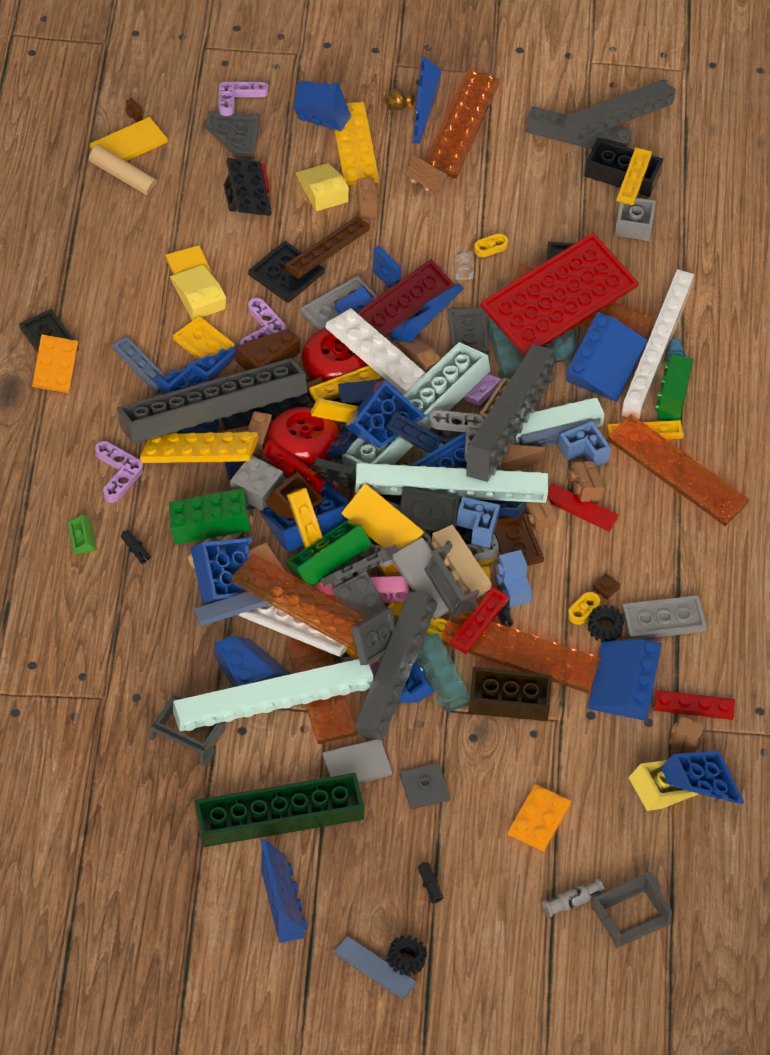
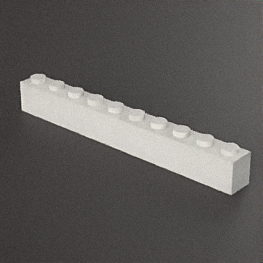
M679 269L675 273L625 397L622 416L640 420L691 292L694 274Z

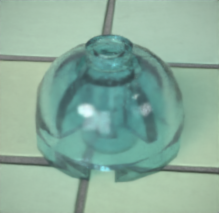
M569 330L544 347L554 349L553 357L556 358V363L562 362V364L570 362L572 360L571 357L575 355L578 349V342L574 332Z

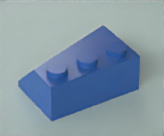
M314 81L298 82L294 102V110L298 119L314 123L317 126L321 125L331 130L342 131L351 118V114L339 83L334 82L332 85H329L327 82H322L321 84H317Z
M383 380L374 385L345 427L358 438L381 448L397 437L385 430L392 412H397L415 423L424 419L426 415L386 380Z
M252 538L202 542L191 548L202 605L248 592L249 573L247 568L250 561L249 545Z
M230 636L214 643V656L232 687L291 674L251 639Z
M720 751L673 754L661 766L669 785L730 802L744 803Z

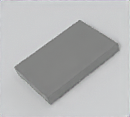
M379 739L322 753L329 777L356 773L358 783L360 784L392 776L388 758L382 741Z

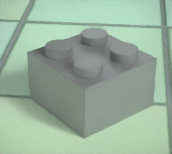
M636 198L634 206L620 202L615 236L650 241L656 201Z
M252 456L250 461H245L230 480V490L244 488L248 504L263 511L267 506L266 500L276 488L283 484V471Z

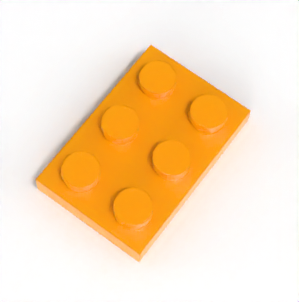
M41 334L32 387L69 394L78 341Z
M535 784L508 830V835L545 852L570 808L572 801Z

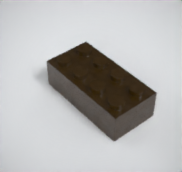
M473 667L468 713L548 721L552 675Z

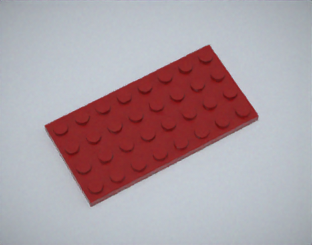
M593 232L481 302L480 307L525 357L533 344L542 347L546 346L637 288L639 282Z

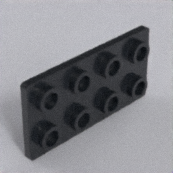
M227 158L229 174L223 186L229 211L236 212L237 210L239 213L271 216L272 211L260 162Z

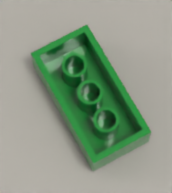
M244 488L169 502L170 530L175 545L251 531L249 504Z
M347 519L285 563L297 582L307 587H314L320 583V579L335 573L336 568L351 562L352 557L364 553L372 543L360 524Z

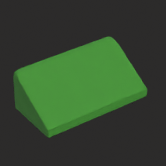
M82 514L69 521L68 526L73 553L80 554L96 551L97 547L91 519Z

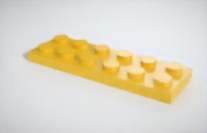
M364 102L347 103L351 118L342 131L334 130L342 177L347 186L357 185V179L373 177L375 183H379Z
M257 432L164 434L158 438L147 439L140 459L141 463L250 461L259 437Z

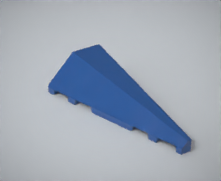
M421 57L413 143L418 144L421 142L441 81V70L426 57Z
M457 284L430 300L418 314L398 325L389 337L392 340L412 342L464 288Z
M235 343L234 347L227 350L221 349L216 355H208L191 362L181 370L170 371L169 375L165 377H157L155 382L162 393L167 394L212 381L235 358V347L240 344Z
M417 659L412 666L398 703H418L434 692Z

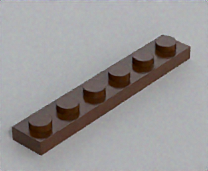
M356 216L288 262L285 270L299 279L368 232L370 225Z

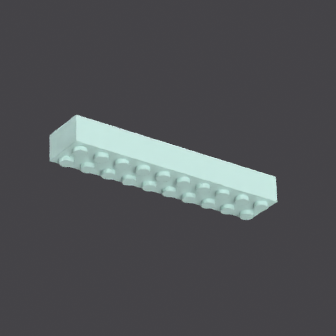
M459 342L403 396L426 415L417 424L430 430L432 427L429 424V418L433 411H450L490 372L488 355ZM397 436L383 447L378 448L358 438L351 444L347 452L341 456L343 465L353 467L356 473L357 463L394 465L414 445Z

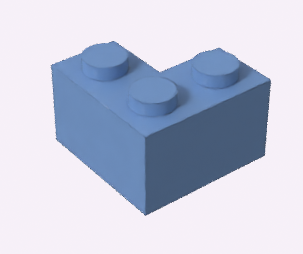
M593 421L563 432L559 436L558 448L567 461L584 455L588 461L594 462L595 467L609 462L611 447Z
M462 497L456 526L473 529L471 544L490 548L498 522L500 505Z
M518 550L499 555V560L496 564L497 574L495 575V581L497 586L501 587V592L509 596L507 602L509 608L531 603L532 590L526 577L527 563L522 551Z

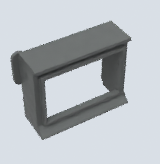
M448 540L445 546L431 552L433 556L424 570L452 617L455 618L469 610L473 612L476 609L477 602L475 600L480 592L477 589L464 595L444 563L447 554L450 553L453 547L451 541Z
M173 693L154 724L150 726L149 739L153 740L157 734L171 739L200 753L199 763L206 766L215 754L213 747L225 731L226 722L212 725L214 729L204 744L164 726V723L173 712V701L184 699V697Z
M646 872L644 875L597 895L592 899L591 909L595 911L611 936L616 949L671 923L672 910L660 894L661 885L652 872ZM645 892L660 916L620 934L619 929L605 909Z

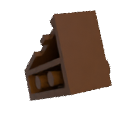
M285 329L236 346L235 361L247 371L294 358L300 353L301 339L291 330Z

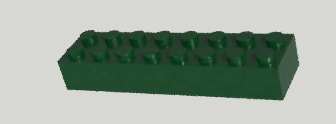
M356 773L194 800L195 816L202 848L364 820V804Z

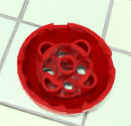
M326 328L315 332L305 343L302 352V365L309 378L319 376L323 382L368 366L367 363Z
M313 407L291 408L280 413L272 421L268 430L267 440L273 439L309 468L310 465H314L316 458L331 461L333 458L329 459L326 451L329 449L330 444L337 440L336 435L341 432L337 422L331 419L312 416L311 410Z

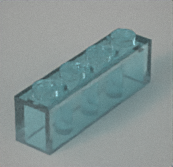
M488 317L487 330L501 379H511L523 361L524 356L492 319Z
M435 633L424 637L416 659H420L422 663L421 668L424 674L428 675L429 683L437 693L439 705L444 707L446 713L468 706L470 694L439 634Z

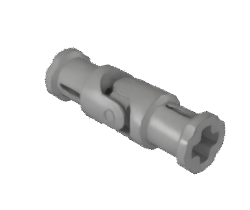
M597 878L593 883L585 886L580 885L560 893L554 899L549 901L543 900L541 902L543 911L547 918H551L555 913L560 911L566 912L581 904L590 902V899L604 893L605 888L602 881Z

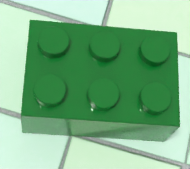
M671 354L670 361H666L655 411L658 412L657 419L664 421L680 420L693 358Z

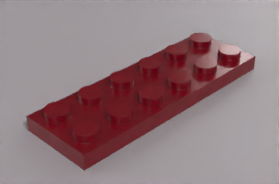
M430 259L359 310L357 314L386 338L398 325L418 314L427 302L454 287L455 284Z

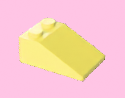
M329 163L296 172V176L315 212L348 202L349 188L342 175Z
M204 265L170 276L191 320L198 316L205 317L225 309L226 296L219 283Z
M667 760L641 763L628 777L647 811L663 809L698 795V793L686 791L668 784L661 769V766Z

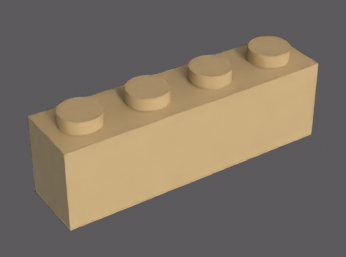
M450 525L432 533L430 545L433 551L445 546L448 540L451 541L453 547L450 553L447 554L444 563L463 594L466 595L478 589L480 593L476 600L486 596L491 590L492 583L455 527Z

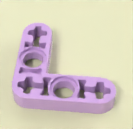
M265 82L220 83L219 114L223 116L234 114V97L267 96L269 94V85Z
M253 298L249 301L248 311L262 328L241 339L240 345L256 340L259 336H267L279 332L280 329L281 331L286 329L284 322L260 298ZM264 316H270L272 319L269 321H265L262 318Z
M101 441L95 446L96 457L119 470L103 489L104 499L107 502L114 503L120 500L142 475L143 463L138 458L113 444ZM118 456L124 458L122 462H116L114 459ZM120 478H127L128 482L120 483L118 480Z

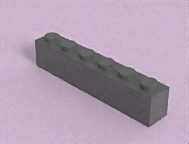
M532 106L527 117L526 133L588 149H593L597 138L627 148L630 147L632 131L613 127L576 141L562 132L565 117L568 115Z

